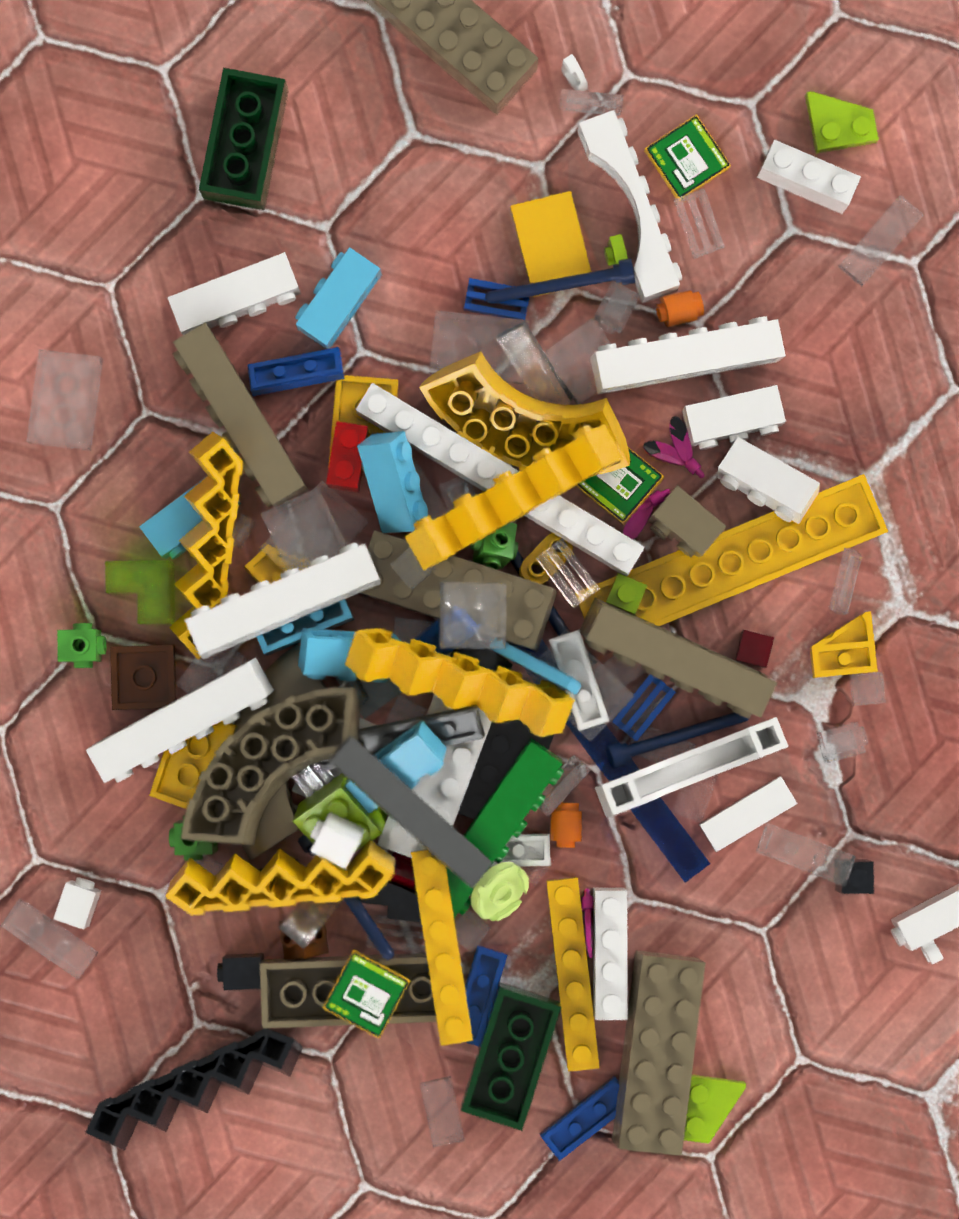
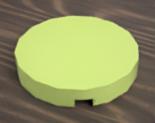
M502 862L486 871L474 886L471 895V906L475 913L482 919H490L491 921H499L511 915L522 903L520 898L523 892L526 894L528 891L529 878L526 872L513 862Z

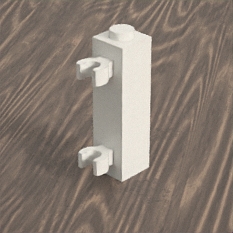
M959 884L891 919L895 927L891 929V933L900 947L904 945L905 948L911 951L921 947L926 960L931 962L932 965L944 959L934 939L959 927Z

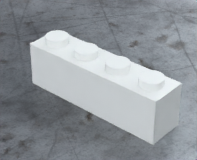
M284 252L167 298L179 329L185 335L205 322L209 328L220 325V328L231 326L238 322V317L243 315L257 316L267 311V306L277 302L278 305L291 303L296 300L295 296L301 294Z
M593 888L595 1020H628L627 890L625 888Z

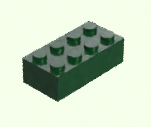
M223 67L199 185V191L203 199L265 210L289 91L285 79Z
M499 982L461 1102V1112L520 1131L523 1130L561 1010L559 1001Z

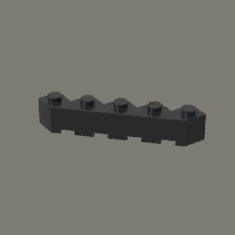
M264 1028L255 1032V1035L240 1042L235 1041L213 1051L211 1055L197 1061L188 1062L171 1070L170 1073L157 1079L152 1078L130 1088L126 1093L99 1102L85 1133L125 1151L138 1121L167 1132L180 1102L208 1114L221 1084L249 1095L262 1065L291 1076L303 1046L293 1038Z

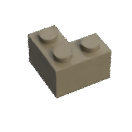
M678 485L648 519L652 524L650 530L662 540L666 537L670 540L675 538L679 541L677 547L690 558L693 555L700 558L727 527Z

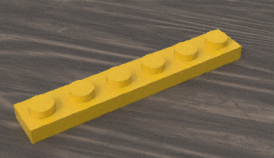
M427 849L411 852L440 1044L443 1046L473 1041L446 866Z
M578 877L546 880L567 1070L572 1072L598 1069L600 1067Z

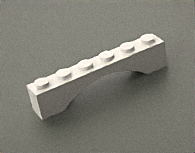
M612 110L579 122L577 132L588 160L601 167L615 179L625 192L633 208L638 226L639 241L637 259L634 266L635 285L642 303L677 291L680 286L679 281L682 280V274L677 262L672 263L668 252L671 251V245L666 233L661 234L657 223L660 222V216L655 204L650 205L646 194L650 193L649 186L644 175L639 177L635 166L639 164L638 157L633 146L628 148L625 140L628 132L623 118L618 119L615 111Z
M775 717L594 788L605 816L610 817L789 746L779 721Z

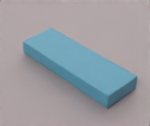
M496 637L492 638L488 645L489 649L575 695H577L582 686L573 677Z

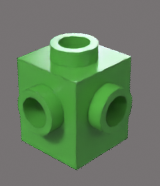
M510 522L489 536L471 544L470 548L474 550L472 562L498 570L505 567L511 560H514L518 552V542H515L517 524Z
M75 623L72 630H57L58 662H73L74 668H93V662H102V655H105L107 650L106 637L101 636V630L92 629V623ZM84 641L85 647L81 650V644Z
M183 815V820L174 823V828H170L169 845L174 847V855H184V860L186 861L189 858L194 861L202 860L203 855H213L218 851V843L181 839L185 815Z

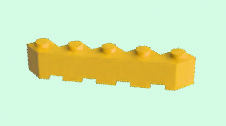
M605 424L594 429L590 425L581 428L573 433L575 440L554 452L550 448H546L534 455L533 459L535 462L524 470L513 475L508 470L493 479L495 485L485 492L474 497L467 493L453 501L455 508L434 520L429 515L414 523L415 530L405 536V539L423 571L450 558L456 552L496 532L497 529L535 510L539 505L558 497L575 487L578 483L595 476L621 460L623 456Z
M215 432L210 433L189 451L208 476L184 496L203 520L184 535L179 542L198 564L174 583L176 588L193 607L169 627L197 659L201 658L198 653L185 619L192 617L191 612L198 608L209 606L211 609L221 605L220 600L228 594L229 582H227L233 552L234 538H232L234 520L237 518L239 476L242 475L243 467L242 460L223 437Z
M381 628L355 631L345 665L362 681L372 682L377 679L389 678L399 687L401 692L411 696L433 692L443 701L445 706L451 709L477 705L489 720L503 723L504 721L519 719L529 727L533 734L541 737L562 733L575 700L554 683L541 679L538 685L523 680V673L501 666H498L496 671L479 666V659L454 652L453 657L435 652L436 646L411 638L410 643L402 642L391 638L393 632Z
M369 840L351 863H348L345 869L318 855H315L305 867L279 849L261 872L234 853L215 876L196 861L189 858L171 879L165 897L190 915L204 914L205 911L223 910L224 912L250 910V907L269 905V908L296 905V902L315 901V903L341 901V898L360 896V899L374 898L394 875L395 858L371 840Z

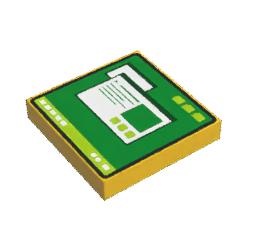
M697 114L647 146L644 150L678 202L731 167V164Z
M629 447V466L589 477L576 485L578 489L622 525L627 523L664 479V475Z
M353 950L323 1009L380 1039L410 979Z

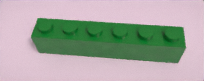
M531 738L463 834L492 864L494 861L500 864L509 851L506 844L512 835L518 838L528 823L524 820L530 810L536 812L545 800L546 796L542 794L548 784L554 786L564 772L560 768L563 760ZM446 867L454 918L458 913L463 916L471 905L470 895L474 887H468Z

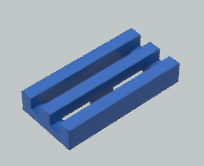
M469 278L464 311L525 322L529 297H524L523 300L514 299L498 302L499 304L520 307V312L472 304V299L486 301V293L475 292L474 288L493 291L514 286Z
M649 674L612 723L637 742L676 691L667 686L662 680ZM651 682L656 685L655 689L625 725L621 720ZM663 690L667 694L635 733L631 730L632 726L660 691Z

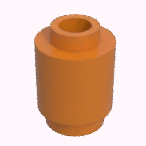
M691 290L660 297V304H656L659 322H664L666 327H672L697 321L698 317L704 316V304L701 294L698 291L692 293Z
M554 802V810H551L550 841H556V847L575 848V842L582 841V811H579V803Z

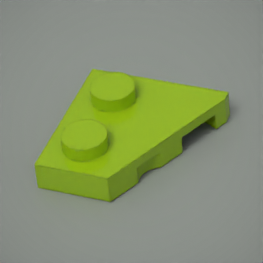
M812 91L806 93L805 98L816 153L877 143L879 138L873 109Z
M692 1075L684 1140L709 1144L746 1089L745 1081Z

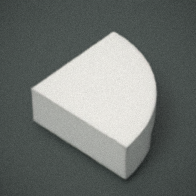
M573 54L563 59L562 73L575 92L581 94L588 89V84L581 67Z

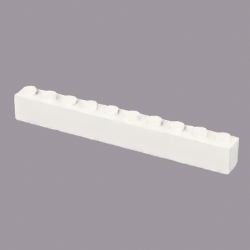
M374 383L370 385L356 408L358 416L386 433L405 431L411 448L484 492L495 485L493 479L508 470H510L512 475L519 472ZM561 496L548 500L536 507L535 510L524 515L625 576H628L645 548Z

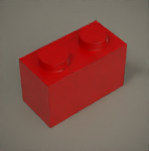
M336 421L326 481L328 488L360 492L363 464L357 445L368 438V426Z

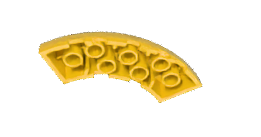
M481 351L440 369L424 380L419 386L427 402L441 420L444 419L458 435L501 461L519 467V470H524L535 462L533 456L544 449L550 448L554 452L575 440L573 433L581 428L590 425L594 429L605 424L623 458L598 474L612 472L630 465V454L625 436L607 398L577 405L554 404L534 399L504 381L493 370Z

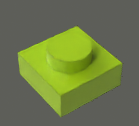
M622 234L609 237L608 247L604 248L608 266L619 264V260L628 259Z
M618 573L606 603L635 615L647 585Z

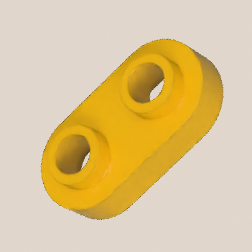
M554 533L547 535L523 560L519 568V576L542 585L546 584L571 556L572 544ZM552 544H560L562 547V551H554L552 548ZM538 565L542 573L535 574L531 566Z

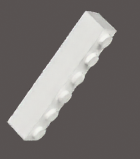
M758 317L749 320L748 325L738 326L737 322H730L720 325L719 330L709 332L707 327L690 330L689 335L677 337V333H668L659 336V340L647 342L646 338L629 341V346L617 348L615 343L598 347V351L590 357L597 394L775 363L786 355L778 319L768 321L767 317Z
M357 543L349 544L339 550L341 554L332 558H328L327 555L312 560L310 562L311 567L299 571L298 568L290 569L280 575L281 579L270 584L268 580L259 582L250 588L252 592L239 596L238 593L231 594L221 599L222 604L211 609L209 606H204L192 611V617L185 619L199 655L203 659L380 585V578L365 544L360 546Z
M255 657L86 749V752L104 783L113 778L118 783L134 774L132 768L139 764L146 768L160 760L158 754L166 750L173 754L187 746L186 739L195 735L197 740L212 733L214 731L212 726L222 721L224 725L235 721L241 717L239 711L249 706L253 711L269 702L267 696L274 689Z

